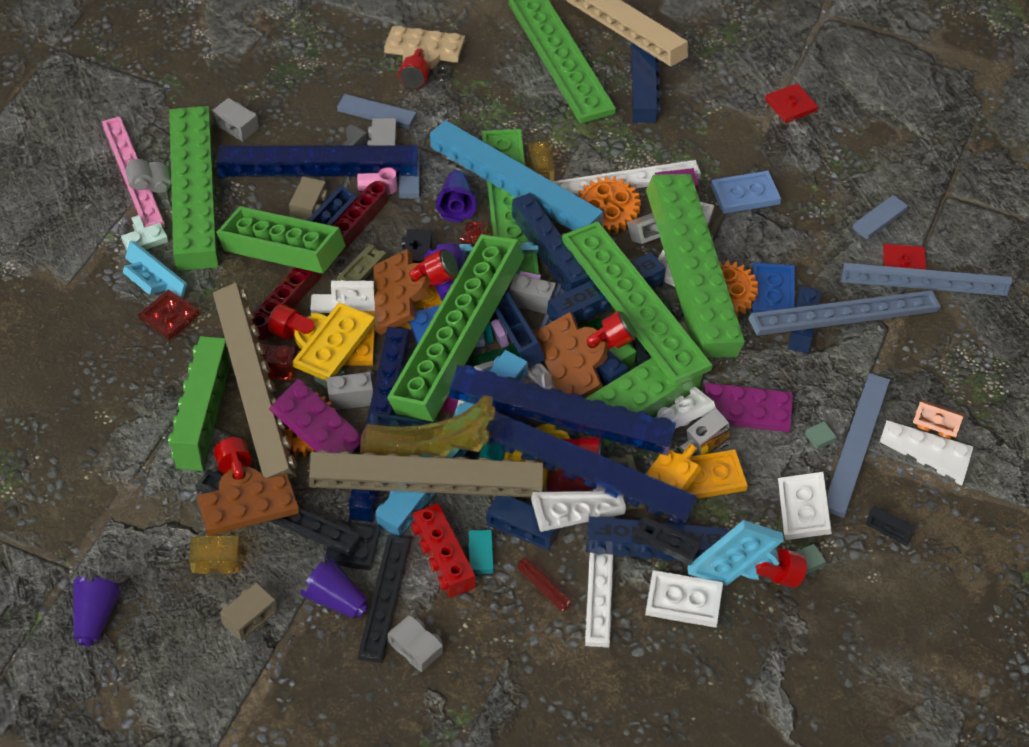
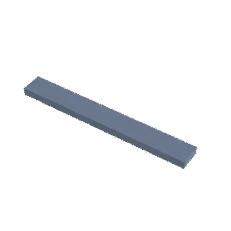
M844 263L841 282L1007 296L1012 284V277Z
M871 373L867 377L827 494L830 514L842 518L845 517L890 379Z

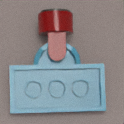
M743 520L695 559L691 566L688 565V574L707 580L723 582V585L726 586L740 575L759 580L758 576L761 575L770 578L774 583L795 588L803 582L806 576L807 561L802 554L787 549H775L784 541L782 532Z

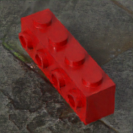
M439 504L413 512V522L410 523L414 536H419L421 550L423 554H428L430 568L432 572H437L439 576L437 579L441 590H446L449 598L474 589L475 574Z

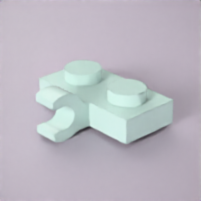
M139 215L131 218L135 231L121 236L126 250L130 241H135L145 250L168 242L160 223L144 228Z

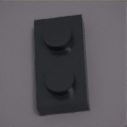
M876 506L872 507L866 521V525L905 546L911 541L915 529L908 522L900 520L889 514L886 510L879 509Z

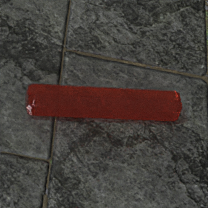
M523 558L518 562V570L560 611L564 612L571 606V601L527 558Z

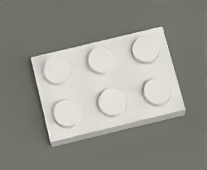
M817 472L778 478L785 540L832 534L824 473Z
M653 570L645 615L717 627L723 582Z

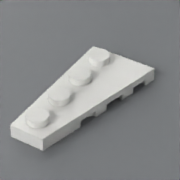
M693 387L689 390L690 394L685 398L684 396L676 398L674 400L675 404L670 408L664 406L658 410L656 417H648L627 431L628 436L638 447L646 445L659 436L667 435L670 431L680 426H686L690 421L698 417L705 416L716 408L714 401L697 387Z
M888 420L880 442L903 455L909 454L917 459L916 462L922 465H930L937 469V473L944 477L948 475L956 479L955 482L962 486L973 446Z
M621 491L533 492L531 497L540 532L588 522L589 516L608 518L622 515L626 510Z

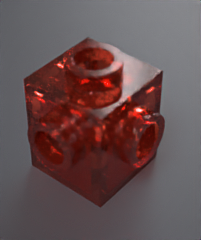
M467 222L465 231L461 234V244H471L474 247L481 234L492 236L487 222Z

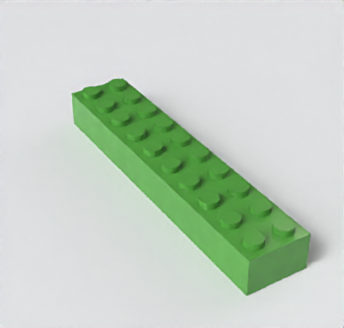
M209 106L169 109L173 255L176 270L218 267L212 125Z
M691 174L652 175L646 192L689 335L706 358L737 357L745 341Z
M480 235L387 397L395 414L434 422L525 257L518 240Z

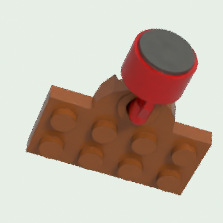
M406 249L374 265L375 331L382 335L415 319L414 302L428 295L427 289L434 285L440 286L457 277L458 266L449 251L440 249L426 256L423 262L413 263L412 252Z
M617 311L603 319V328L599 330L592 327L579 329L574 315L569 312L534 332L564 407L567 408L603 388L596 368L607 360V352L610 348L615 346L619 349L635 340V329L624 312Z
M226 438L215 446L214 455L218 469L224 473L219 482V490L196 495L207 536L299 514L298 505L287 473L264 479L259 471L249 467L252 458L247 443L242 438Z

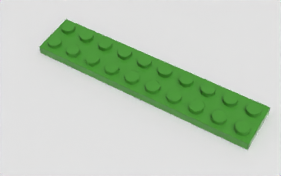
M509 0V6L579 123L614 115L616 112L615 106L550 1Z
M521 129L482 131V141L525 166ZM487 180L492 235L516 239L520 246L521 243L529 242L512 217V199L516 197H513L510 193L496 187ZM537 253L524 254L525 257L519 266V271L515 274L519 275L520 271L539 275Z
M598 221L562 235V242L616 312L622 311L627 315L635 329L637 339L674 386L712 370L710 361Z

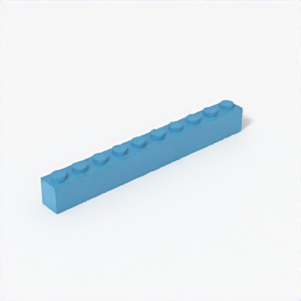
M445 120L430 133V145L435 151L442 153L450 160L459 163L481 178L488 180L496 187L505 190L513 197L517 198L531 193L545 214L556 220L559 224L573 231L597 221L602 226V210Z
M507 350L501 356H497L491 369L482 375L480 383L476 388L473 387L470 390L465 402L458 405L454 416L444 423L442 431L438 436L432 438L428 449L421 453L420 456L427 458L442 456L449 459L464 457L503 407L502 403L507 402L528 375V362ZM391 491L387 501L380 504L376 510L375 515L378 526L395 536L402 537L410 527V523L413 522V512L424 509L435 493Z

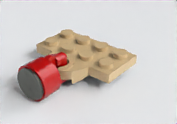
M392 26L384 46V53L403 55V62L398 73L400 81L409 88H420L425 84L430 69L432 70L436 67L439 60L458 63L465 43V35Z

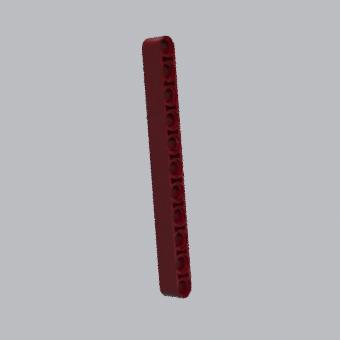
M382 181L371 182L332 225L339 227L346 247L328 269L386 205L387 191L386 185ZM296 267L291 270L253 312L255 316L252 319L253 324L257 326L260 336L257 337L258 340H264L271 335L268 330V319L272 310L279 304L295 308L326 271L318 273Z

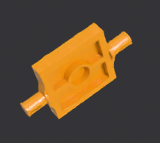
M689 443L682 454L664 448L644 475L640 485L652 493L645 503L648 509L653 510L659 500L668 501L676 505L700 473L701 467L690 461V457L697 450L694 445Z

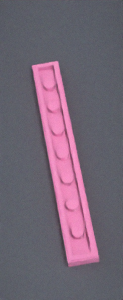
M121 116L102 121L104 131L144 228L160 223L162 228H164L165 224L152 191L149 189L136 190L129 186L125 169L130 159H138Z

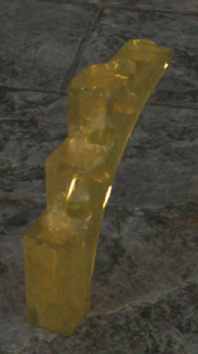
M483 395L467 411L437 423L406 427L367 424L361 434L360 454L374 453L375 455L384 456L387 454H397L406 457L426 454L446 458L450 450L454 448L479 452L482 446L488 442L489 431L486 430L487 424L490 420H493L495 415L492 397Z

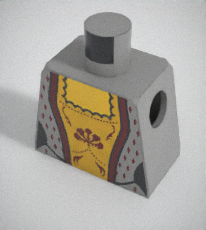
M714 408L687 429L688 441L679 446L681 453L684 452L689 443L697 448L694 452L696 455L716 453L729 446V422Z

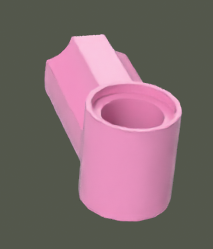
M383 168L379 173L357 174L358 191H364L374 181L385 183L387 194H393L398 189L396 171L392 168Z

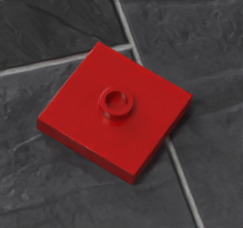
M798 83L765 95V101L784 123L818 111L817 104Z
M883 244V266L926 270L925 247Z

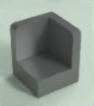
M350 124L346 128L347 140L338 148V152L354 160L367 147V132Z

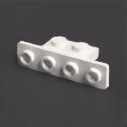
M331 281V294H312L311 313H331L338 302L359 311H375L374 281Z

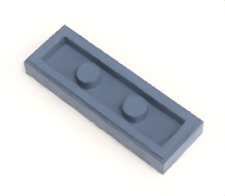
M400 151L399 198H419V151Z
M892 195L855 222L852 229L868 240L905 213L908 205Z

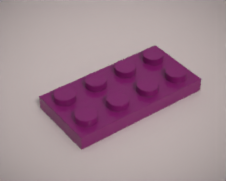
M299 378L269 408L274 415L316 452L323 450L329 453H352L365 439L363 435Z
M705 382L704 394L714 401L716 409L729 422L730 426L790 432L792 392Z

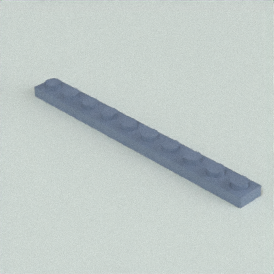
M930 290L751 313L748 319L756 335L759 336L938 312L941 306L933 291Z

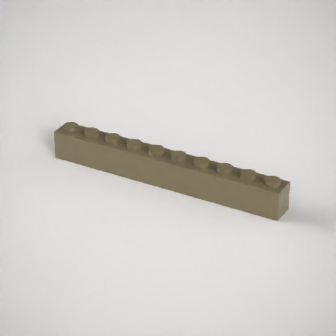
M233 283L213 292L262 475L266 479L287 473L290 480L297 477L295 471L297 463L294 456L290 454L291 442L284 433L286 424L269 410L277 398H274L275 386L268 376L270 368L263 359L265 351L257 338L260 336L257 326L253 324L252 319L255 316L251 307L248 306L247 301L250 299L246 289H241L237 283Z
M322 450L311 452L309 486L315 488L532 497L533 492H542L543 463H537L534 460L514 462L511 459L492 461L488 458L470 460L465 457L449 459L442 456L427 458L420 455H411L409 457L397 454L375 455L374 453H364L362 455L352 454L351 452L329 453Z

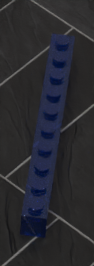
M418 145L220 146L217 166L220 177L357 176V174L379 173L383 168L394 169L396 176H418L419 158Z
M387 327L360 454L362 455L364 453L387 455L390 438L372 435L369 417L372 412L395 416V412L387 397L406 364L409 349V329ZM352 489L349 500L350 520L373 522L379 490Z
M457 365L450 386V398L667 456L676 426L675 422L665 417L656 418L646 412H633L623 406H610L601 400L592 401L584 399L583 396L578 394H565L556 388L546 389L533 382L527 384L520 382L514 377L505 378L497 376L496 373L491 371H478L469 365Z
M486 408L476 431V434L481 437L480 441L492 446L494 442L501 445L500 449L509 454H513L515 451L522 454L521 458L526 461H539L543 463V468L552 472L555 469L563 472L562 476L573 481L579 478L584 481L583 485L594 490L598 486L605 489L604 494L617 499L618 495L626 498L625 502L637 508L639 504L645 506L648 513L658 517L660 513L669 517L668 521L674 524H688L698 500L697 496L488 408Z

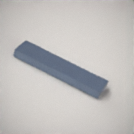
M344 94L337 106L338 112L372 120V118H396V127L410 130L416 119V112L347 94Z

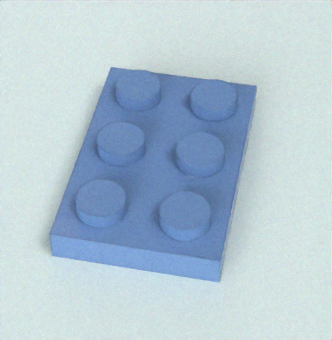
M769 171L711 181L712 190L723 214L779 205L781 202V197Z

